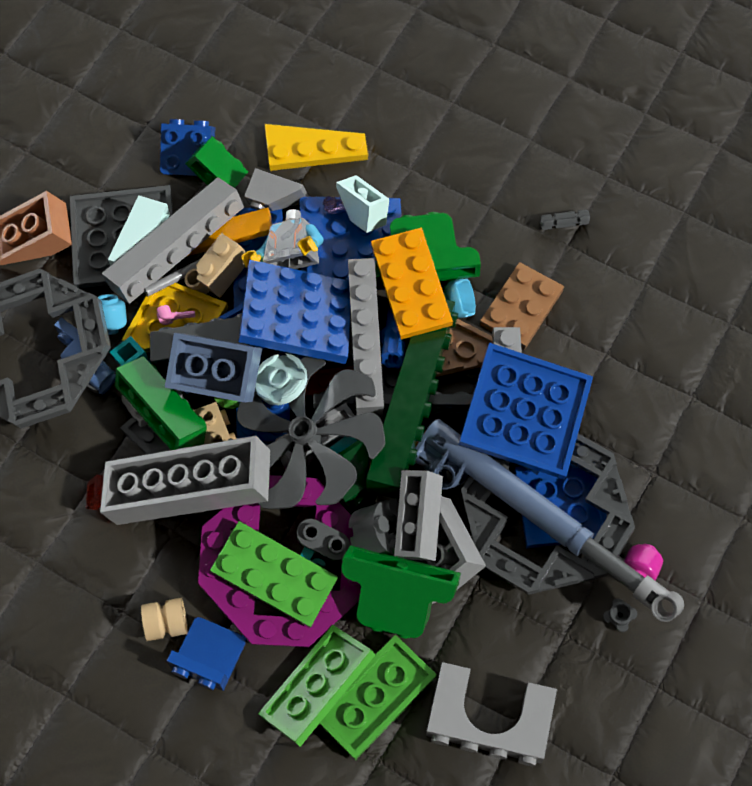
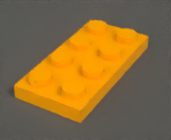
M422 227L371 241V247L400 339L452 326L453 320Z

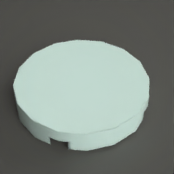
M292 354L270 356L259 366L255 391L263 401L270 405L290 403L305 389L308 380L307 370L300 359Z

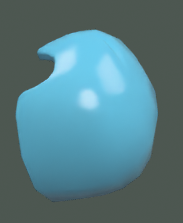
M468 279L450 281L444 289L445 299L455 302L454 312L459 313L458 318L473 316L476 305L470 281Z

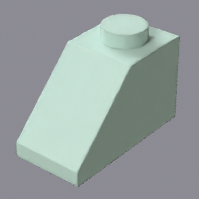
M357 175L336 182V188L351 222L366 233L386 225L389 198Z

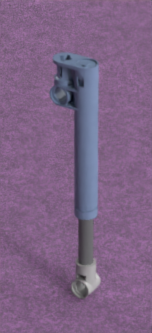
M437 419L428 427L422 441L415 448L418 450L415 465L418 464L426 471L443 476L442 489L458 487L465 481L468 475L561 545L568 547V550L573 554L579 556L582 553L634 592L633 597L652 610L653 615L658 620L663 622L671 621L683 611L684 601L678 593L667 590L650 576L644 577L592 539L594 536L593 532L586 527H582V524L489 455L458 445L461 435L443 421ZM447 470L452 473L451 483L446 479ZM663 599L669 600L673 604V613H668L663 609Z

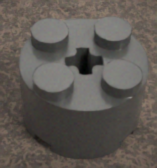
M390 499L356 510L349 520V528L353 527V537H350L352 546L394 556L399 503L395 499Z

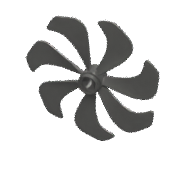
M307 356L300 360L307 370L308 380L305 389L296 399L288 403L297 416L291 422L268 410L256 391L254 392L253 402H240L237 419L243 427L258 432L289 433V435L267 445L270 449V467L295 444L285 473L279 482L269 489L268 501L258 503L263 509L290 508L298 504L302 499L306 487L305 450H312L325 472L326 486L316 500L317 505L336 504L350 490L357 479L356 468L347 459L320 444L321 435H338L357 439L365 444L369 458L374 459L385 446V435L381 419L374 413H363L320 428L316 426V423L334 406L351 396L367 395L374 397L376 390L371 377L349 369L337 373L329 383L312 419H309L305 415L306 387L310 377L317 370L325 366L326 362L323 359Z

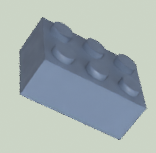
M174 333L165 388L244 403L253 402L262 348L189 334Z

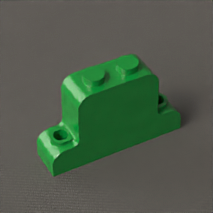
M429 212L418 216L403 215L391 222L390 236L422 227L439 281L480 277L481 262L478 251L472 247L460 248L456 245L452 218L448 214ZM375 262L376 288H384L377 263Z
M350 545L345 553L341 567L342 573L347 579L358 582L361 585L357 610L358 621L374 631L394 633L401 638H418L422 635L429 620L432 602H450L456 593L461 577L460 572L377 553Z

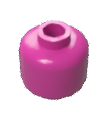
M638 544L628 550L624 562L642 576L646 577L648 575L656 581L663 565V558L654 546Z

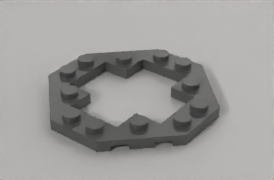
M42 269L0 282V336L5 335L1 316L2 311L45 297L48 314L52 318L74 311L82 352L57 360L61 385L16 400L13 381L8 377L0 380V418L20 429L71 412L111 348L102 301L97 296L89 292L86 293Z
M578 434L570 463L598 478L587 495L585 502L608 515L594 540L618 557L635 530V525L630 514L622 480L618 473L615 456L609 450ZM489 455L508 470L513 464L512 462ZM524 467L536 475L539 473V471ZM469 476L461 492L474 544L486 565L483 569L527 595L607 576L608 573L586 556L580 559L556 545L547 562L541 568L496 542L509 518L487 505L493 493Z

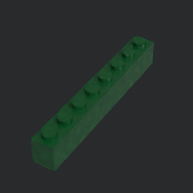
M446 300L453 320L452 326L410 338L383 424L385 446L372 459L366 478L368 492L399 499L402 470H408L409 465H415L418 450L414 448L417 441H422L425 426H422L423 418H429L432 407L429 398L430 395L435 396L439 380L435 378L437 372L442 373L445 357L442 355L444 350H449L452 335L449 334L450 328L455 329L459 313L454 312V301Z

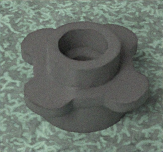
M620 598L614 599L611 609L603 614L604 621L607 623L611 622L617 627L619 632H626L630 621L637 617L636 609L631 608L628 603ZM618 613H622L623 617H618Z

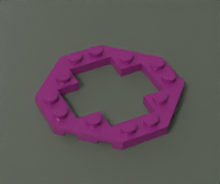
M269 475V489L273 488L282 476ZM306 477L303 497L295 506L315 507V520L345 534L350 541V537H353V527L349 528L351 514L339 501L332 505H317L316 500L322 494L325 486L318 478ZM254 503L223 508L202 526L198 585L238 628L251 645L309 648L359 602L361 585L358 582L347 579L343 575L341 570L342 559L340 562L339 591H330L310 628L291 617L254 615L255 597L234 585H227V581L214 575L210 570L229 539L230 530H234L238 521L259 531L260 505Z

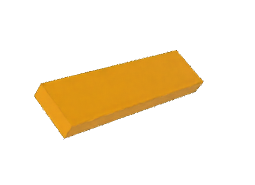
M267 207L232 217L186 257L206 252L221 233L236 243L268 235L273 224L271 211Z

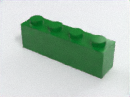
M142 356L116 368L115 387L170 450L204 444L207 430L204 419L198 416L190 408L187 400L182 399L174 389L165 388L166 380L159 374L155 365L150 364Z

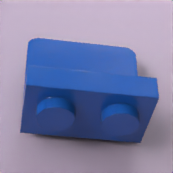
M169 119V124L161 123V173L197 176L185 163L211 136L215 137V127L209 126V121H194V125H184V120Z
M197 617L194 619L179 652L171 651L167 662L173 674L184 679L190 676L199 680L198 684L213 691L214 688L224 691L246 644V639L241 634Z

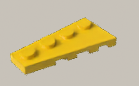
M265 124L270 171L368 160L364 133Z

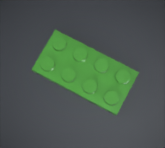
M238 521L210 570L214 575L308 628L312 626L338 579V576L240 521Z
M332 625L260 710L259 716L301 747L375 657V654L370 648Z
M395 635L375 655L319 725L356 760L437 677V674Z

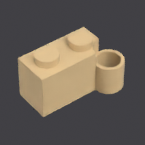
M221 233L196 264L197 269L187 272L184 279L185 284L192 290L204 294L210 291L218 298H221L245 268L241 256L246 251L238 243Z

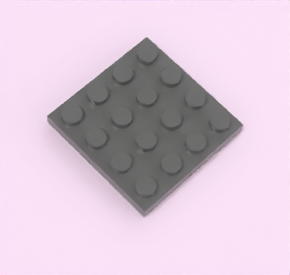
M170 185L70 196L74 286L79 289L109 286L102 273L110 267L108 259L138 195L166 203L170 215H173ZM177 264L162 277L177 271Z

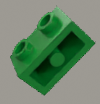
M213 136L205 141L185 163L207 186L218 177L235 188L248 173L243 167L242 162L234 158L225 149V146Z

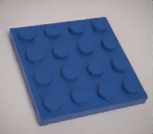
M341 197L300 198L299 211L301 212V217L309 224L314 225L324 239L323 243L318 247L319 264L303 267L301 271L349 281L348 259L375 258L371 241L390 236L391 222L401 217L400 198H389L386 225L367 233L350 221Z
M249 260L238 342L346 364L349 350L351 309L349 281Z
M489 342L458 445L565 479L593 376Z

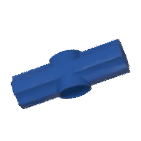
M389 304L386 326L379 331L380 341L383 344L381 363L387 368L398 369L403 364L409 338L400 339Z

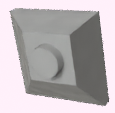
M255 168L244 197L250 203V207L255 210L268 207L269 210L275 211L299 205L300 198L310 196L303 184Z

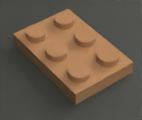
M519 262L480 320V326L491 332L493 327H520L521 348L525 350L560 297L564 286Z

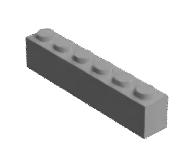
M217 177L102 273L111 290L128 304L134 301L145 291L144 288L159 280L244 208L237 190Z
M375 258L348 259L354 371L371 377L376 390L374 397L355 395L356 414L374 413L379 418H384Z

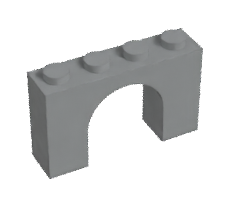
M442 662L426 734L427 737L432 738L431 742L445 746L449 742L460 744V749L469 752H477L478 749L490 751L489 756L498 759H506L507 756L519 758L518 763L527 766H536V763L541 764L545 756L557 689L528 682L520 719L517 724L504 733L489 734L477 729L469 721L465 713L464 698L471 669Z

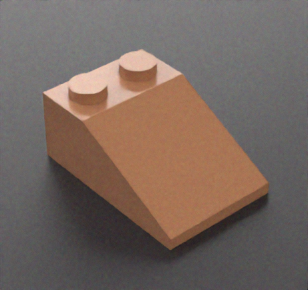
M48 191L0 215V266L52 256L72 245L66 203Z

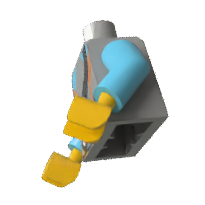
M291 209L286 212V221L271 225L268 237L260 249L257 251H247L241 258L245 268L248 267L249 260L292 269L319 264L318 247L323 243L324 239L314 225L309 224L301 217L299 210Z

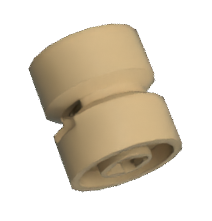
M182 598L166 600L163 606L158 602L141 605L142 623L147 641L162 639L166 633L171 637L188 633L186 612Z

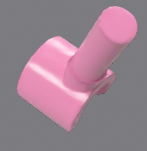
M168 305L157 308V317L162 325H169L174 320L180 318L195 317V311L171 312Z

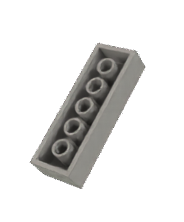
M257 436L107 461L105 462L100 513L116 525L267 502L269 494L270 449Z

